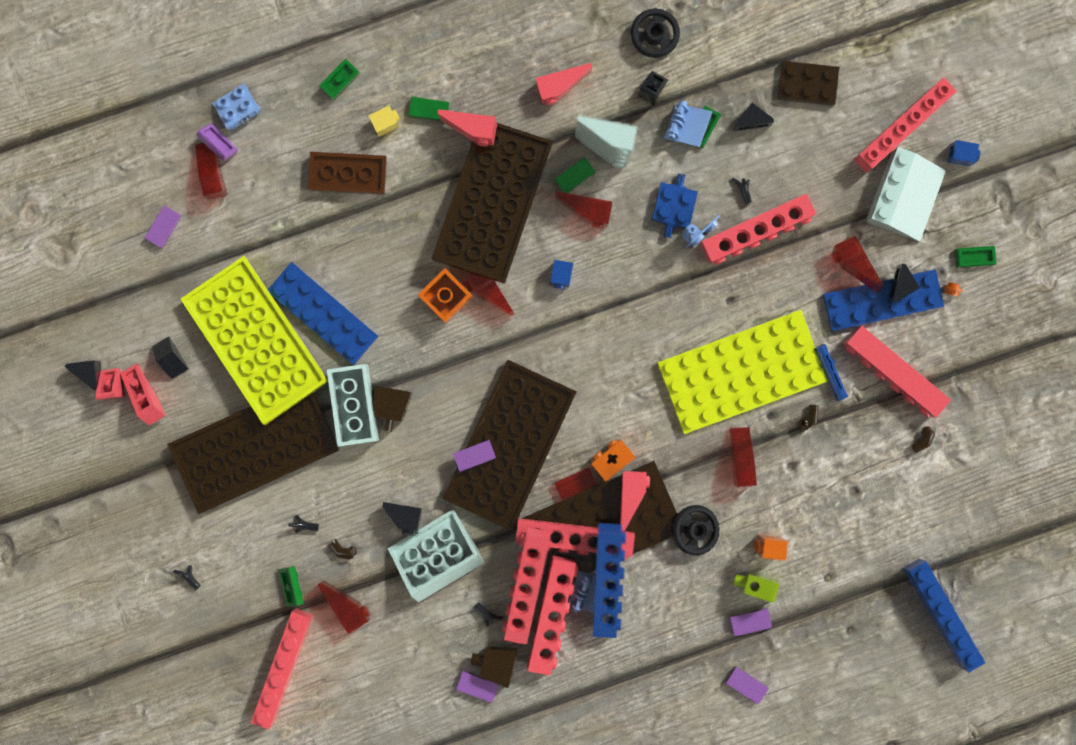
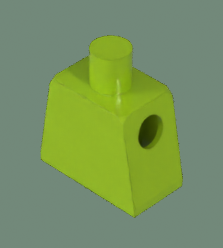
M748 573V577L736 574L733 585L744 588V594L775 603L780 583L774 579ZM752 582H756L759 584V587L755 589L751 588L750 585Z

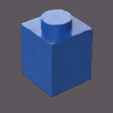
M959 140L954 141L950 144L947 163L964 166L975 164L980 158L979 144Z
M554 260L550 282L551 285H554L553 288L565 290V287L569 288L573 263Z

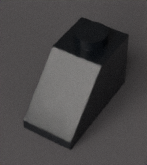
M383 502L384 510L398 530L402 531L403 535L413 536L414 533L418 534L422 516L421 508Z

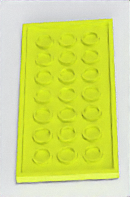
M245 256L181 298L184 306L263 425L268 424L328 383L327 377Z
M801 310L657 362L683 434L828 381L824 369L820 367L821 362L814 350L815 345Z

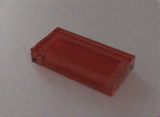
M589 467L554 482L561 500L597 485Z

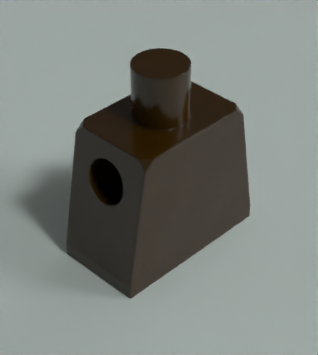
M375 386L374 417L383 419L381 430L392 432L394 421L403 422L413 392Z
M486 646L484 655L472 654L470 664L481 667L480 677L509 688L517 648Z

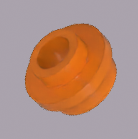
M953 282L943 285V293L959 296L963 289L959 288L960 284Z

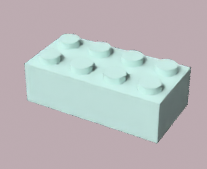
M362 364L328 369L327 375L337 446L379 441L376 417H374V401L369 366Z

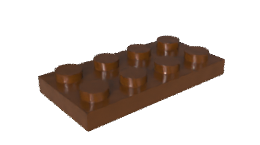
M310 152L308 190L385 195L387 156Z

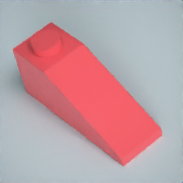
M588 63L537 77L536 86L542 105L556 104L557 100L563 98L591 72L592 64Z
M438 109V115L442 122L472 142L483 147L494 145L497 121L494 116Z
M138 364L120 373L137 417L150 426L166 416L158 397Z
M622 471L620 524H622L623 531L627 528L644 497L646 488L650 487V476H647V472Z

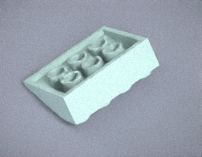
M578 116L575 138L606 162L611 163L613 167L623 168V166L628 165L631 157L637 127Z
M900 147L895 148L889 156L866 222L920 242L946 170L916 153Z
M454 509L419 529L418 534L414 533L413 536H408L388 548L411 597L418 603L485 563Z

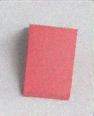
M120 368L102 370L100 372L95 395L96 400L125 397Z

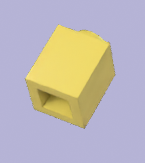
M390 106L368 115L379 137L399 127L397 121L400 118L396 110L392 111Z

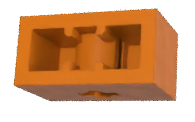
M616 439L612 440L606 445L608 448L603 453L599 451L592 457L591 465L605 482L636 458L621 439L618 441ZM609 454L612 456L616 455L615 463L607 462Z
M758 535V538L754 540L753 548L756 554L762 558L786 561L788 541L781 537Z

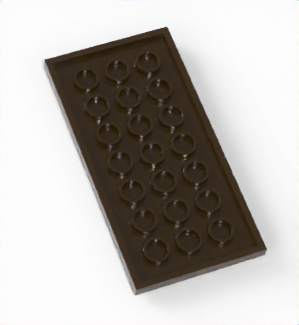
M497 123L494 145L483 147L472 142L433 252L432 260L505 284L553 141Z
M507 359L466 447L469 448L490 440L496 458L463 471H459L457 466L443 499L513 531L577 391Z
M314 392L266 425H263L250 406L167 444L198 514L340 451Z
M655 461L631 470L647 472V476H650V487L646 488L644 497L625 531L635 533L633 554L672 537V524L677 512ZM622 474L522 517V519L597 528L598 523L620 524ZM680 525L681 534L684 532L683 525ZM553 532L550 535V540L553 542H558L561 539V535L558 532ZM576 534L571 535L569 538L571 544H578L580 541V537ZM591 537L588 542L589 545L592 547L597 546L598 538ZM608 545L609 548L615 547L614 545ZM550 547V550H547L540 585L544 592L552 554L573 558L576 561V565L579 566L578 572L581 570L591 573L596 570L597 553L589 552V555L577 554L576 550H569V553L558 552V548ZM529 549L531 553L537 552L535 549ZM561 574L557 577V580L562 582L566 580L567 576Z

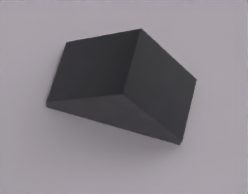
M652 71L641 86L638 97L654 106L668 79Z
M751 103L734 125L733 132L771 127L774 123V118L754 103Z
M902 263L896 267L887 303L897 302L920 288L906 264Z
M170 336L152 346L156 362L172 379L189 369Z
M101 361L67 363L64 366L94 391L97 390L100 372L102 371Z

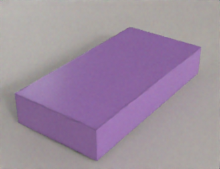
M212 124L197 131L196 136L222 161L237 154L238 149Z
M163 206L145 239L164 248L182 215Z
M490 440L453 453L459 471L496 458Z
M768 608L729 616L734 636L772 628Z
M736 666L725 682L758 705L769 689L766 685Z
M463 670L456 690L493 703L499 685Z

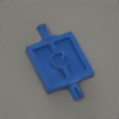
M678 173L676 184L671 185L661 182L659 185L651 220L661 222L666 226L663 237L671 238L673 228L681 227L686 229L691 223L698 191L690 190L683 186L686 177L684 174Z

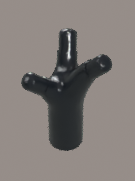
M733 177L731 181L739 187L744 203H751L752 200L749 193L751 180L747 179L746 181L743 178L741 183Z
M299 515L295 516L298 523L288 524L289 527L297 528L294 530L295 533L302 530L318 531L319 524L306 522Z
M192 565L188 566L187 573L179 570L173 571V573L185 579L194 590L201 586L193 577Z
M479 602L474 606V609L484 618L485 626H489V622L493 624V619L503 620V616H497L489 612Z

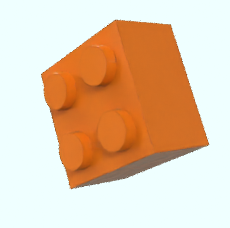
M446 268L418 294L446 324L473 298V295Z

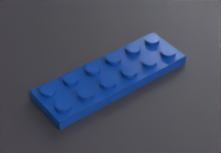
M293 262L286 267L267 289L274 298L353 365L359 361L379 337Z
M936 269L912 274L920 288L894 303H887L893 279L823 294L831 331L944 307Z

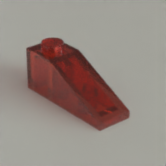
M195 144L198 174L203 196L209 200L228 196L218 156L206 144Z
M556 191L555 199L588 224H592L593 228L603 229L608 226L612 201Z
M856 236L834 246L832 258L836 264L839 263L843 270L876 293L881 290L883 284Z
M473 273L465 276L467 281L464 283L469 292L474 291L477 296L510 317L515 315L494 280Z
M730 428L734 486H757L750 428Z
M325 580L318 584V587L348 634L370 620V611L365 605L362 606L361 602Z

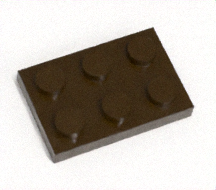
M782 61L778 100L834 106L836 104L839 67Z

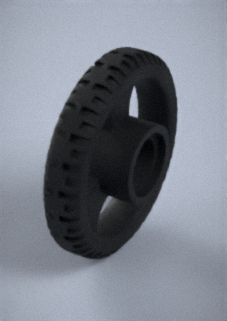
M653 8L643 11L635 18L631 27V40L634 47L639 53L649 58H661L668 55L675 49L680 38V28L677 20L672 14L663 9ZM652 16L654 21L647 26L646 31H639L640 23ZM665 20L672 26L673 39H668L664 36L666 28L663 22ZM657 30L660 35L655 37L650 32ZM646 40L650 45L660 44L662 50H649L642 43Z
M692 505L683 508L676 515L672 524V537L676 546L684 553L703 555L709 552L718 541L720 534L719 522L710 509L700 505ZM700 512L706 515L708 519L706 522L691 520L690 513ZM680 525H684V535L689 538L686 545L680 537ZM695 526L698 527L696 535L693 532ZM711 531L709 541L699 548L698 541L704 540L708 536V532Z

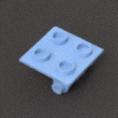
M245 83L212 103L228 130H234L241 125L240 121L244 124L243 118L249 121L248 115L252 118L261 111Z
M681 100L680 103H676L664 139L700 147L712 111L687 106V102Z
M718 215L702 232L695 225H688L682 233L683 238L689 243L686 248H689L691 245L695 247L705 237L703 233L706 232L708 234L718 224L716 220L720 216Z
M579 570L574 583L573 595H570L568 600L574 612L579 613L580 610L594 613L596 575Z

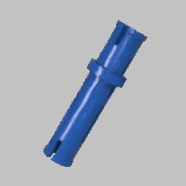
M826 344L815 347L814 350L821 362L820 367L824 369L836 401L847 398L848 395L834 365L835 361L831 358Z

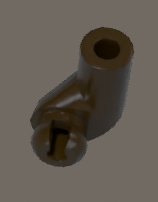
M809 405V414L798 422L801 429L807 430L817 423L819 405Z
M924 427L922 429V440L911 445L915 453L931 446L935 437V432L931 427Z
M337 539L329 544L338 558L350 560L357 554L354 546L343 548Z

